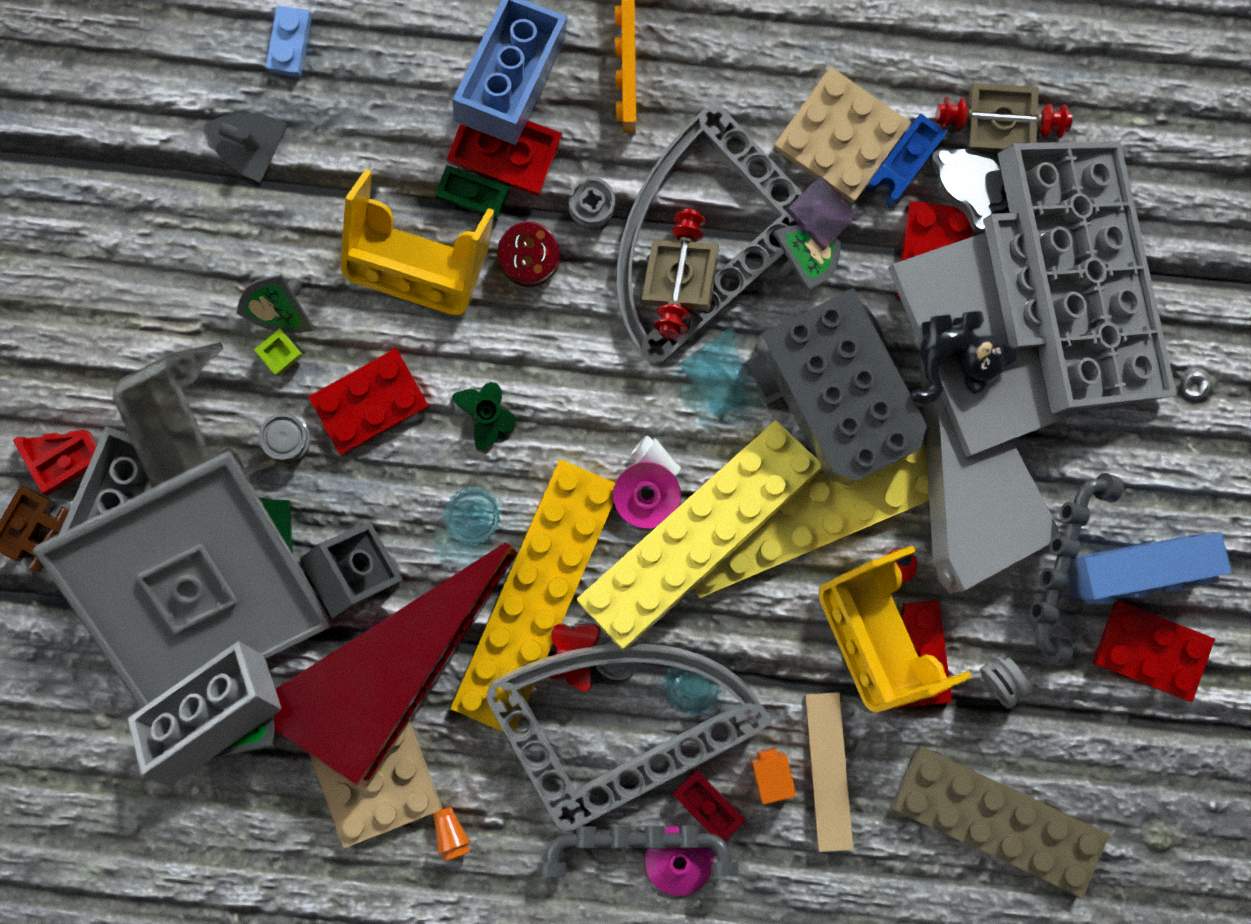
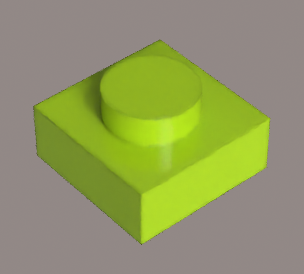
M280 328L254 349L277 377L304 356Z

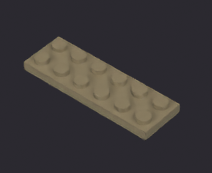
M919 745L891 806L893 810L1081 898L1085 895L1110 835Z

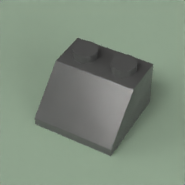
M371 522L319 543L299 559L332 619L358 607L403 580Z

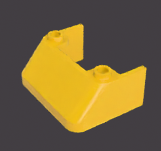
M365 169L345 197L340 265L344 277L354 284L447 314L460 315L464 313L471 302L488 252L495 210L488 208L475 232H462L455 240L454 247L394 229V216L389 207L379 201L370 199L372 171Z
M913 545L861 565L822 584L819 588L821 606L865 706L875 713L932 696L971 678L969 671L946 677L942 664L931 655L918 657L891 596V593L898 591L902 584V573L896 561L916 552Z

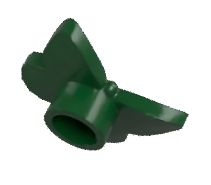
M486 383L480 392L476 389H467L452 395L455 404L464 412L473 416L472 420L475 422L474 443L479 452L485 451L497 441L498 432L510 433L514 431L516 427L515 417L510 411L503 409L500 405L502 391L497 383Z

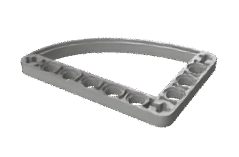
M713 105L703 109L668 146L640 189L622 235L617 261L619 309L625 329L633 345L650 364H662L785 255L782 247L777 248L771 245L769 241L771 233L794 223L797 218V211L800 214L807 212L810 215L807 219L809 224L803 221L798 225L814 228L818 220V211L811 201L720 106ZM707 117L711 119L720 118L719 127L724 133L728 128L731 129L723 136L721 141L718 140L721 131L714 125L710 128L707 127ZM703 135L779 218L716 273L711 298L715 305L713 311L701 313L696 309H686L690 313V318L687 320L690 324V331L678 338L671 339L676 342L674 346L671 345L670 341L665 343L662 347V356H659L657 353L651 356L648 353L650 351L649 343L652 341L658 344L664 337L656 329L647 335L637 315L631 282L635 247L643 221L662 184L678 161ZM737 138L743 141L745 145L744 151L740 154L729 152L726 143L730 139ZM754 162L764 164L767 168V174L762 178L753 177L749 172L750 164ZM784 186L789 192V198L784 202L774 200L771 196L772 188ZM758 253L763 259L762 267L755 270L747 267L745 264L746 255ZM728 274L734 275L739 281V287L730 292L724 290L720 284V279Z
M633 643L626 651H623L617 644H606L556 654L524 665L496 678L491 682L487 692L489 706L554 823L562 830L567 831L577 829L758 734L767 724V715L764 707L754 692L733 672L703 655L681 648L658 644ZM624 662L656 663L682 668L713 680L729 691L740 702L574 789L522 695L520 688L544 678L578 668ZM498 687H501L504 691L511 690L508 699L512 709L506 715L502 713L507 711L504 699L495 698ZM517 703H519L520 707L513 708ZM751 709L753 713L760 712L756 715V723L751 724L750 721L746 720L739 724L741 731L736 733L730 718L735 717L736 722L739 723L746 718L745 712ZM515 716H523L529 721L530 725L525 732L518 733L511 729L510 720ZM716 725H726L730 729V735L726 740L716 741L711 737V731ZM689 740L697 742L700 746L698 754L693 757L684 756L680 752L684 742ZM534 745L542 747L546 753L545 758L540 762L530 761L526 756L528 748ZM656 757H664L669 761V767L663 773H656L650 768L651 761ZM625 773H634L639 778V783L632 789H626L620 785L619 780L621 776ZM549 775L559 777L562 781L561 788L554 792L546 790L542 784L544 778ZM595 789H603L608 793L609 798L604 804L596 805L590 801L589 795ZM583 797V802L588 812L585 813L582 806L574 811L573 819H570L567 815L561 817L563 807L567 806L568 809L573 810L580 806L579 798Z

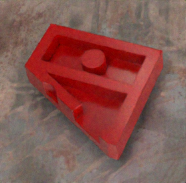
M87 430L69 431L67 434L61 435L50 433L43 434V437H16L13 439L40 492L47 496L85 474L97 447V442L92 433Z

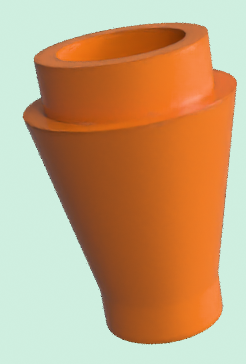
M448 807L433 813L438 855L442 854L444 862L470 853L468 844L471 841L455 816L453 808Z

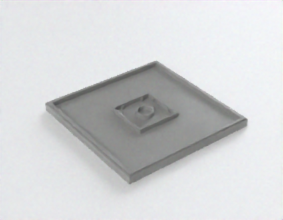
M986 232L894 263L888 267L920 347L923 339V322L930 321L931 317L949 314L953 321L954 318L962 317L963 313L982 311L984 319L981 327L973 330L975 335H993L1001 343L1009 345ZM1038 347L1014 349L1017 354L1016 360L1010 365L1005 366L1004 371L994 381L987 383L985 388L977 394H973L964 384L965 376L960 371L956 356L951 357L938 367L939 376L944 387L940 396L966 457L1088 410L1051 413Z
M230 451L35 546L33 550L141 708L237 641L261 653L266 660L333 627V620Z

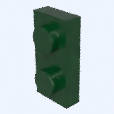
M446 164L435 197L483 216L488 208L495 210L493 219L498 221L510 190L508 186Z

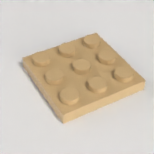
M830 67L775 142L773 149L854 204L911 122Z
M410 721L368 787L355 785L310 754L343 848L442 809Z

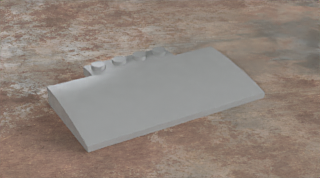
M1121 141L1013 143L998 153L1010 213L990 214L983 218L1008 343L1014 349L1038 347L1051 413L1108 407L1177 396Z

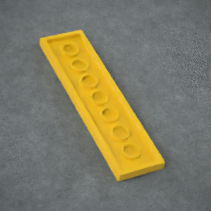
M559 459L450 709L504 732L488 704V688L496 678L524 665L548 657L553 645L552 629L555 625L562 624L613 507L615 482ZM536 682L520 688L527 703ZM498 687L495 698L504 699L507 711L502 713L506 715L512 709L508 699L511 690L504 691L501 687ZM517 703L513 708L520 707L519 703ZM515 716L510 720L509 724L513 731H516L522 716Z

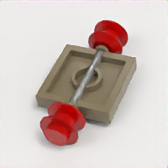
M972 83L969 88V109L964 98H960L956 105L951 104L949 97H946L943 104L939 103L937 106L936 124H941V128L946 130L948 125H954L956 131L960 132L968 123L967 149H974L979 152L1000 153L1013 143H1036L1037 128H1039L1044 138L1049 135L1050 131H1055L1057 138L1061 139L1064 133L1069 132L1071 129L1072 113L1068 112L1066 105H1062L1059 111H1053L1051 104H1047L1041 113H1038L1039 87Z
M684 209L674 215L673 220L677 226L671 229V234L679 241H652L641 299L646 306H658L656 313L662 319L654 322V328L659 331L661 336L670 339L678 338L687 332V326L682 323V321L690 318V313L686 309L710 310L720 249L718 244L698 243L704 238V233L700 228L706 225V219L700 212L694 209Z

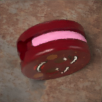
M521 222L510 227L499 241L497 249L498 261L505 276L514 284L527 288L538 287L547 283L557 272L560 264L559 246L554 234L547 227L536 222Z

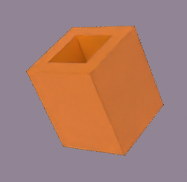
M777 748L757 751V757L751 758L750 762L761 803L767 804L797 797L787 755L783 751L777 752Z

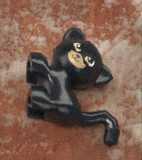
M982 311L963 313L962 317L954 318L953 321L950 314L931 317L930 321L922 323L923 339L920 348V356L925 367V376L930 387L928 390L914 389L910 397L913 401L923 404L937 401L944 390L938 367L953 356L957 357L960 371L965 376L964 384L967 389L973 394L980 393L987 383L994 381L1004 371L1005 366L1010 365L1016 360V351L1012 346L1001 343L993 335H975L973 330L980 328L984 322Z

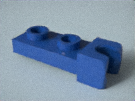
M920 113L866 186V191L872 193L880 185L887 186L890 190V196L886 201V205L893 207L944 138L947 131Z

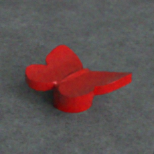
M560 623L555 625L551 636L553 644L557 648L556 654L593 647L600 636V627L594 624L578 625L572 630L566 624ZM590 667L578 668L549 677L555 680L565 676L566 682L581 691H588L592 686Z

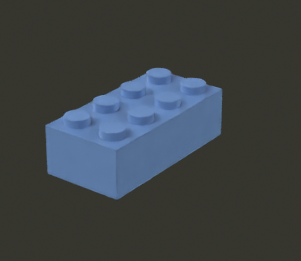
M501 0L452 99L454 122L516 145L566 40L567 16L527 0Z
M1215 532L1187 535L1077 556L1071 559L1067 574L1070 577L1069 591L1071 599H1083L1085 605L1094 603L1102 605L1117 602V598H1140L1152 595L1151 592L1156 591L1170 592L1186 588L1185 585L1197 584L1199 586L1220 582L1218 576L1231 574V568L1223 533Z

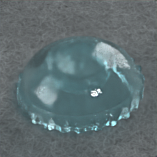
M471 486L467 489L462 488L460 492H455V495L451 496L450 501L446 503L447 508L444 510L445 526L450 535H453V538L459 540L460 543H466L467 545L483 544L485 540H490V537L494 536L495 531L499 529L500 516L502 515L499 510L500 505L491 492H487L484 488H472Z
M675 666L667 670L668 674L665 675L666 681L664 682L666 689L664 692L667 694V699L671 701V705L676 706L677 710H683L684 713L690 712V714H694V712L701 713L702 710H708V707L713 706L714 701L718 700L721 686L713 680Z

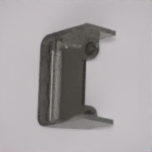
M221 342L173 352L123 377L113 388V400L152 489L228 451L231 452L250 484H253L276 465L274 459L244 467L239 455L233 449L227 446H217L208 449L181 387L192 384L198 378L199 371L223 349Z

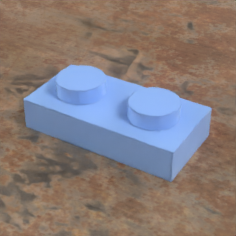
M277 5L266 69L269 73L301 78L312 14L309 10Z

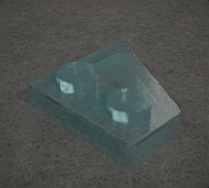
M732 326L679 364L718 419L746 399L735 330Z

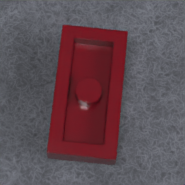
M697 768L672 792L674 797L710 834L717 835L724 841L746 821Z

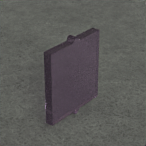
M821 176L785 210L801 227V232L807 234L822 251L856 217L854 212L841 199V195L835 193Z

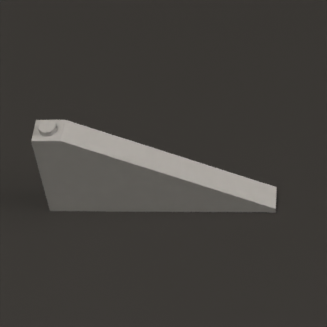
M920 356L922 390H928L930 384L925 376L924 362ZM939 396L937 401L923 404V416L927 425L925 446L933 564L937 569L939 582L947 589L949 594L967 590L1050 544L1054 536H1062L1012 439L966 457L941 396Z

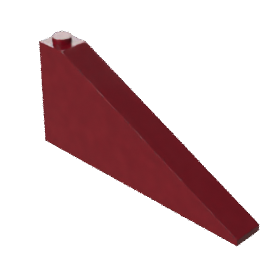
M503 543L276 689V693L282 710L274 715L275 730L355 785L368 787L517 555L516 550L508 543Z

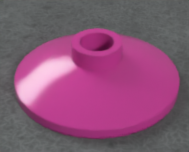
M640 462L631 465L620 474L614 486L613 499L618 513L625 521L639 528H656L679 507L681 489L674 474L666 467L654 462ZM650 487L653 489L654 495L652 497H645L642 495V489Z
M683 825L665 828V833H679V826ZM711 848L646 849L645 867L652 883L659 890L674 896L692 894L702 888L711 875V862H713ZM678 857L686 860V865L682 869H677L673 865V861Z

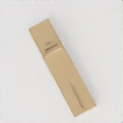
M840 693L805 695L818 852L853 850Z

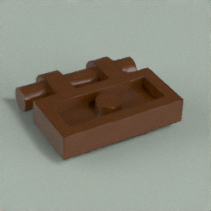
M20 485L0 519V553L14 561H22L24 555L28 552L34 555L28 567L34 571L41 572L44 566L33 552L35 546L39 545V543L33 540L42 525L48 527L49 530L41 543L58 536L70 509L62 506L57 516L54 517L48 514L55 503L53 500L27 486Z

